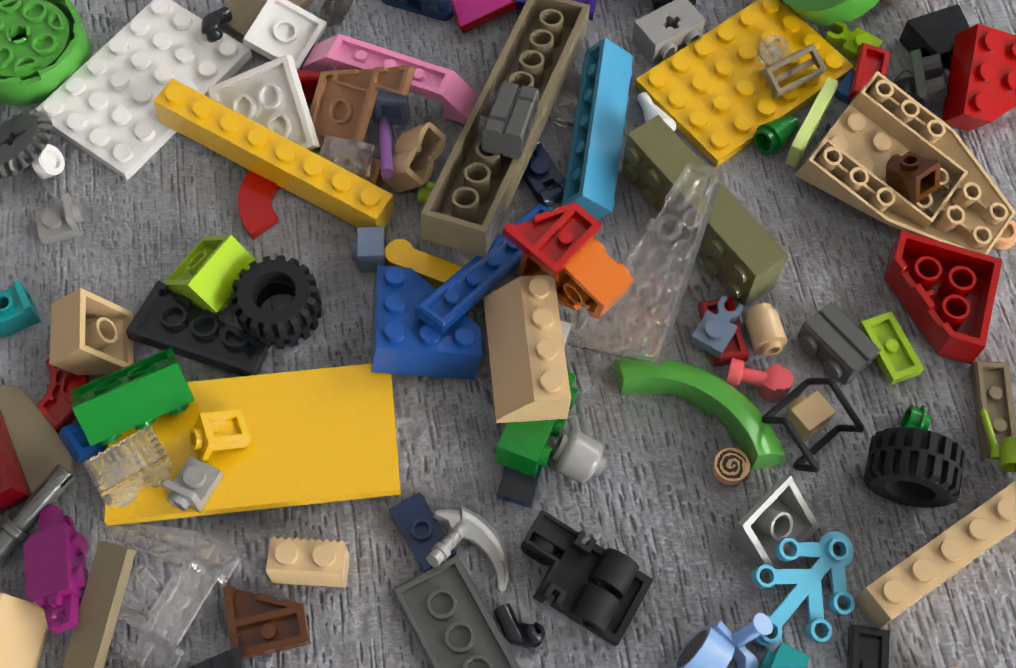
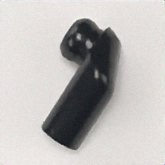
M510 603L499 606L493 611L505 639L510 644L531 649L538 647L544 640V627L537 622L534 624L518 622Z

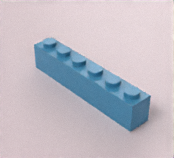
M607 38L602 39L585 51L562 206L576 202L597 220L612 213L615 206L614 197L616 182L619 177L618 167L622 152L623 129L626 124L625 114L629 100L628 91L633 61L632 54Z

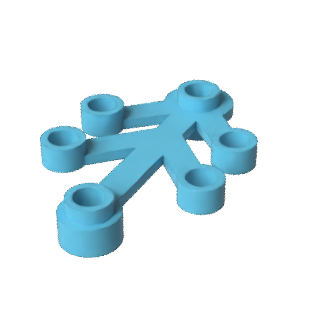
M837 531L825 533L818 542H797L793 538L781 539L774 547L775 555L779 560L787 562L798 557L817 559L809 569H775L768 564L760 565L753 569L751 579L758 588H768L781 584L795 585L768 616L773 624V635L771 638H767L762 634L753 639L752 643L758 647H772L778 644L782 637L781 627L805 598L807 600L808 623L805 628L807 637L812 642L828 641L832 635V627L824 619L821 579L829 571L832 595L828 599L829 609L836 615L851 613L854 609L855 601L853 596L847 592L845 566L853 558V545L845 534ZM785 543L791 546L792 553L790 556H787L783 551ZM834 543L840 548L839 556L833 552ZM761 570H765L769 575L767 583L762 582L760 579ZM839 597L845 600V608L843 610L837 604ZM816 624L821 625L823 629V634L820 638L814 631Z

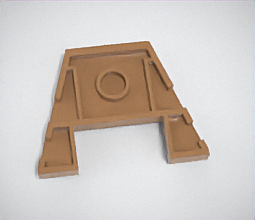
M399 65V67L389 68L374 67V69L321 71L310 108V115L319 145L330 155L343 162L345 167L352 173L381 188L383 180L380 170V159L361 153L379 88L408 97L416 68L408 65Z

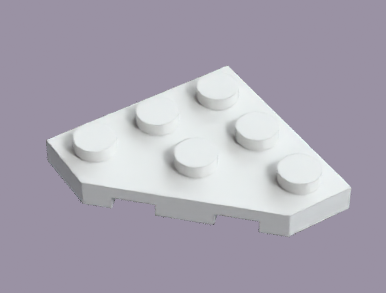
M283 55L208 87L210 98L308 150L320 147L293 56Z

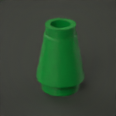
M786 115L785 117L760 125L753 136L756 148L764 154L778 152L799 129V122L793 115Z

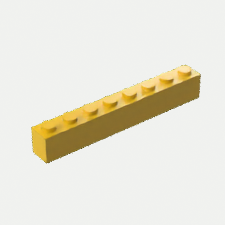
M173 78L153 100L160 123L276 183L285 190L357 228L385 227L394 214L393 194Z

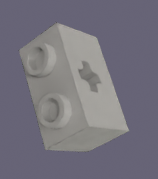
M674 0L635 20L632 42L653 65L661 60H666L696 39H701L705 18L689 0Z

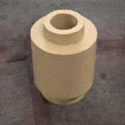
M761 303L750 307L745 312L746 319L744 322L754 351L764 356H773L780 353L788 340L777 310L773 309L769 303Z

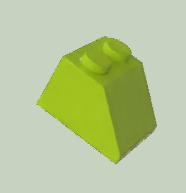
M232 235L203 236L163 283L173 293L177 295L181 293L191 299L192 304L203 311L209 310L217 313L224 310L231 303V293L234 292L232 285L234 280H241L239 277L240 271L242 269L248 271L250 269L249 264L256 259Z

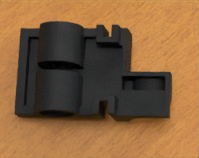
M541 510L520 547L522 552L531 559L550 566L533 598L543 603L550 595L555 596L550 605L551 607L614 647L619 645L653 579L639 571V565L626 554L611 548L604 549L596 544L597 540L593 537L586 544H583L581 541L586 534L585 532H577L544 510Z

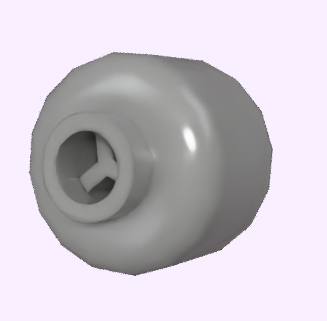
M573 430L568 435L562 433L551 454L555 470L579 483L587 482L592 475L598 478L607 461V458L602 456V443L579 430Z

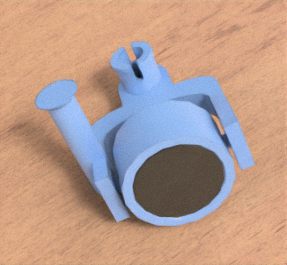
M757 613L752 622L734 633L721 620L713 626L707 625L700 629L683 647L675 660L673 668H726L732 657L737 662V668H758L756 656L744 645L762 634H771L773 630L772 621L764 613Z

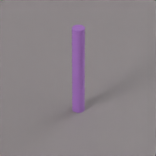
M380 117L378 119L381 176L384 179H391L394 176L390 120L387 117Z

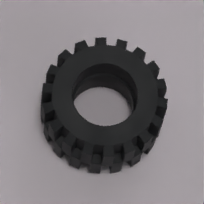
M277 255L275 260H271L270 256L262 257L263 262L257 263L256 260L251 262L248 271L245 269L240 271L239 277L241 280H234L232 285L234 290L231 293L232 308L242 331L267 345L268 349H270L272 344L276 345L277 349H285L284 344L291 343L293 347L299 344L297 340L301 337L304 340L311 336L309 330H316L319 325L317 318L322 316L321 298L313 274H310L309 268L304 264L300 266L298 260L292 257L289 261H286L285 256ZM288 294L294 297L292 302L283 309L277 311L260 309L262 304L271 296Z
M910 427L887 428L876 432L871 438L864 482L867 488L871 489L875 494L898 504L921 508L948 506L955 503L959 498L966 454L958 443L939 433Z

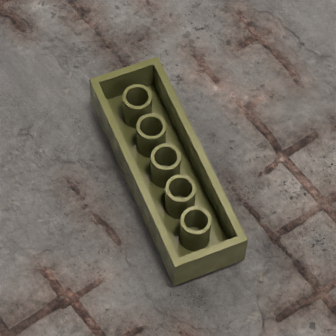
M657 115L627 133L622 173L625 179L630 184H635L642 192L646 203L654 206L662 215L665 224L682 237L686 248L698 255L703 261L707 272L712 276H716L722 282L727 294L733 300H737L740 304L744 305L745 308L773 289L788 254L668 124Z

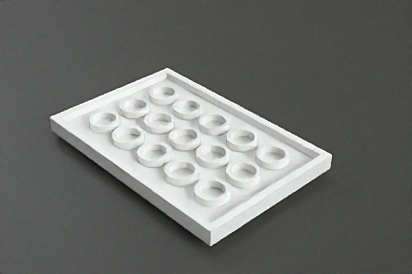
M152 0L41 103L36 110L43 111L51 119L53 131L128 181L177 132L160 123L153 100L167 83L173 78L210 98L208 87L232 78L253 56L250 48L222 32L223 38L213 43L208 42L206 35H203L201 32L202 19L174 1Z

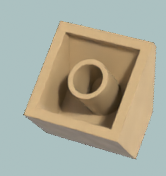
M82 288L51 303L49 364L76 375H107L133 364V340L128 339L126 329L133 320V312Z

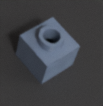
M384 226L357 228V240L351 241L352 260H358L361 273L376 272L377 265L387 266L385 257L387 243Z

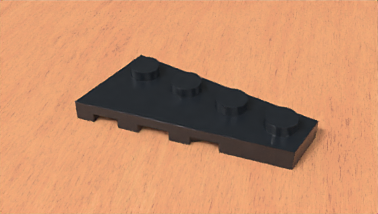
M159 280L126 329L127 337L130 340L161 350L172 347L176 355L240 376L256 375L268 354L267 345L234 325L228 326L221 322L216 314L209 310L203 311L193 305L191 299L181 293L177 295L168 290V286Z

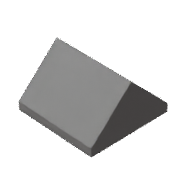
M785 474L737 523L729 540L757 566L768 564L775 569H781L787 562L777 558L774 552L775 544L785 538H793L797 542H807L820 526L792 476ZM785 543L783 551L787 556L791 555L792 549L789 544Z

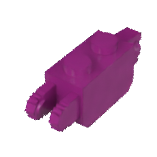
M47 505L38 514L39 532L30 535L24 543L26 598L44 610L48 629L55 634H59L78 626L79 606L81 605L89 577L85 554L88 553V544L85 537L75 531L73 520L68 515L61 516V510L56 505Z

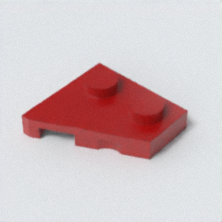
M573 202L559 207L554 212L546 211L534 215L532 220L517 225L513 223L507 224L503 228L502 235L555 278L600 231L602 224L580 205Z

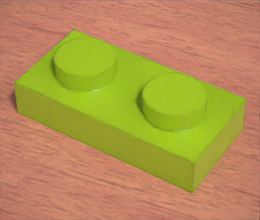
M892 311L861 321L858 328L881 350L876 361L889 385L921 375L924 367Z

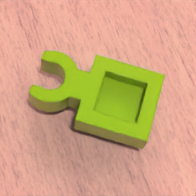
M841 21L835 22L832 28L833 32L828 30L825 36V40L831 46L842 47L841 55L854 62L861 43L881 48L884 42L859 27L854 32L848 30L847 25Z

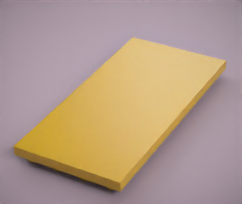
M370 363L187 382L195 401L189 403V407L186 410L175 415H169V413L155 418V422L152 425L141 430L132 428L122 432L118 440L108 444L104 522L107 526L401 495L392 374L371 372ZM242 409L251 440L248 447L212 451L209 460L204 461V463L221 470L224 477L202 511L199 513L190 508L182 511L172 506L166 500L168 496L161 484L165 478L173 482L189 456L199 460L197 451L191 448L189 441L190 429L194 428L199 414Z

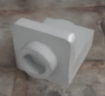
M69 193L61 194L63 205L35 211L38 235L43 245L82 236L80 222L85 221L84 213L80 203H74Z
M189 456L173 482L165 478L161 486L168 496L166 500L172 506L182 511L190 508L200 513L224 476L221 470Z

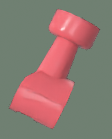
M731 358L725 381L734 387L739 386L741 381L759 388L761 396L771 402V400H782L788 395L794 383V376L789 369L781 367L782 364H775L766 371L744 368L745 362L743 360Z

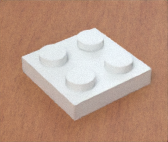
M267 0L244 36L243 45L270 60L286 54L293 56L296 69L300 70L324 32L327 22L288 0Z

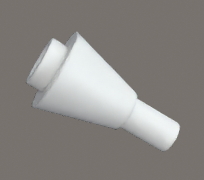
M647 92L640 93L637 96V100L643 109L645 123L659 115L675 132L676 122L653 103Z

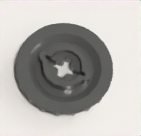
M36 109L24 110L19 115L14 114L9 121L5 120L0 127V179L14 176L27 168L47 146L52 135L53 125L51 119L43 111Z

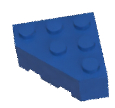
M377 265L373 287L371 372L475 380L482 357L481 327L464 314L445 332L440 334L414 315L416 306L436 289L412 268Z

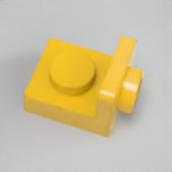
M242 409L200 413L194 428H191L189 432L191 448L197 451L199 460L202 462L209 460L212 451L248 447L251 440Z

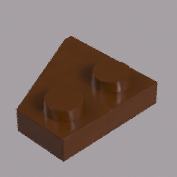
M232 586L223 587L231 649L244 644V659L311 644L306 610L302 603L290 600H277L269 595L240 591Z

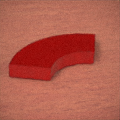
M249 170L240 186L238 210L246 232L254 240L279 222L273 210L272 202L276 192L281 187Z
M49 358L45 361V364L50 372V385L45 396L36 404V407L59 434L61 428L70 425L76 417L72 410L71 390L89 383V375H76L49 364Z

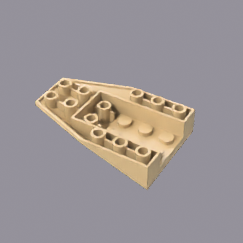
M878 71L861 88L794 175L887 225L988 255L1016 214L1014 208L956 131ZM908 151H912L930 162L934 159L940 161V187L917 203L903 197L886 184V164L895 154L902 156Z

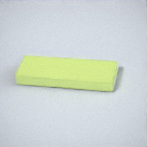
M830 77L826 79L790 147L785 164L794 168L798 166L833 100L838 87L837 80Z

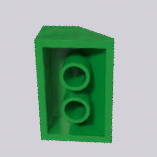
M172 347L71 390L72 410L90 446L100 443V445L110 444L121 437L120 433L135 428V430L144 429L155 422V418L169 413V415L181 413L189 407V403L195 401Z

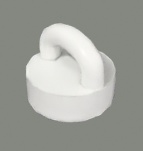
M47 144L43 152L32 163L35 174L41 179L61 174L65 166L62 153L58 148Z

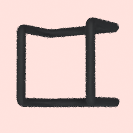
M808 378L804 380L762 417V422L783 424L803 454L793 464V468L798 471L818 472L820 467L813 455L839 432L860 433L864 431V425L832 378ZM829 385L854 425L840 424L835 426L814 446L808 449L787 418L774 416L808 386Z

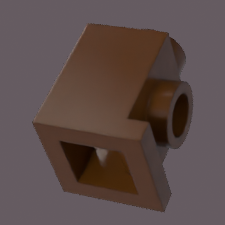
M908 151L902 156L895 154L886 164V184L903 197L917 203L940 187V161L934 159L930 162L912 151Z

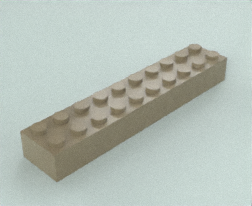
M573 0L526 1L421 211L422 239L486 258L588 30L590 5ZM503 81L518 84L519 87L524 85L537 88L539 91L538 112L523 154L519 159L506 157L502 153L497 155L484 152L482 149V137L478 136L480 119L482 116L488 117L489 114L487 112L489 96L491 93L497 94L499 86Z

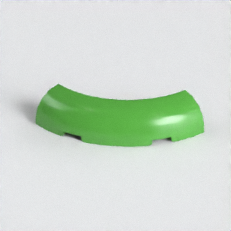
M628 357L613 360L612 368L620 396L632 394L665 396V394L681 397L686 399L687 403L699 408L710 416L714 415L724 423L741 451L748 457L750 470L775 466L786 462L785 453L770 424L762 422L764 415L743 393L719 376L700 367L667 358Z

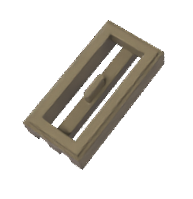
M813 43L759 71V74L767 80L765 85L767 88H771L773 93L770 95L772 99H775L828 70ZM810 53L811 59L774 77L773 71ZM816 64L817 70L780 88L779 82Z

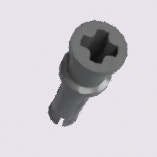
M60 464L56 465L50 475L37 487L11 518L6 517L0 521V568H4L7 565L6 559L18 545L27 541L31 535L29 531L39 520L38 514L41 513V510L47 507V505L52 506L66 488L77 479Z

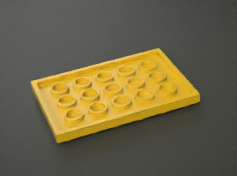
M756 0L702 35L701 39H696L688 46L636 78L634 87L640 93L647 92L653 103L676 122V128L715 167H718L753 143L754 133L757 132L756 130L760 125L785 117L786 115L795 114L817 98L828 77L840 83L850 70L853 71L854 65L782 0ZM814 43L828 71L772 99L770 94L773 92L770 87H766L765 82L767 80L764 76H760L759 71ZM808 53L772 73L776 77L812 57ZM814 64L778 84L782 88L818 68Z

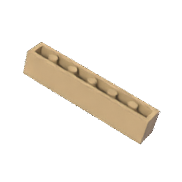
M1016 480L868 585L855 598L856 602L878 629L884 627L1016 530Z

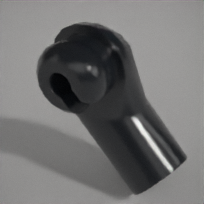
M222 7L202 19L201 32L203 35H206L208 42L213 43L223 38V33L219 27L232 20L231 11L227 7Z

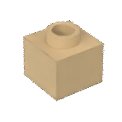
M817 390L807 398L803 394L791 402L787 407L790 411L786 418L792 423L803 442H805L828 426L836 411Z

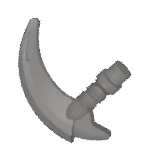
M460 506L459 510H436L433 517L446 523L449 532L441 542H437L432 547L431 552L426 557L427 562L433 567H438L442 561L448 559L451 555V550L456 547V544L463 538L478 546L488 557L495 571L497 591L503 593L509 577V559L504 543L496 530L483 517L465 507Z

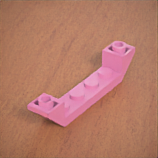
M337 34L315 44L302 66V70L332 71L337 68L342 70L374 69V67L411 66L416 69L409 92L442 102L443 118L464 125L479 97L453 70L342 34Z

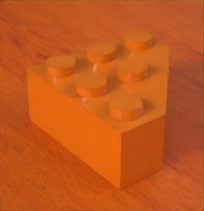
M593 237L555 277L558 302L576 311L581 306L587 308L586 311L589 316L599 319L628 292L634 279L630 276L626 266L621 262H615L605 252L602 243ZM524 252L522 253L517 271L519 276L550 275Z

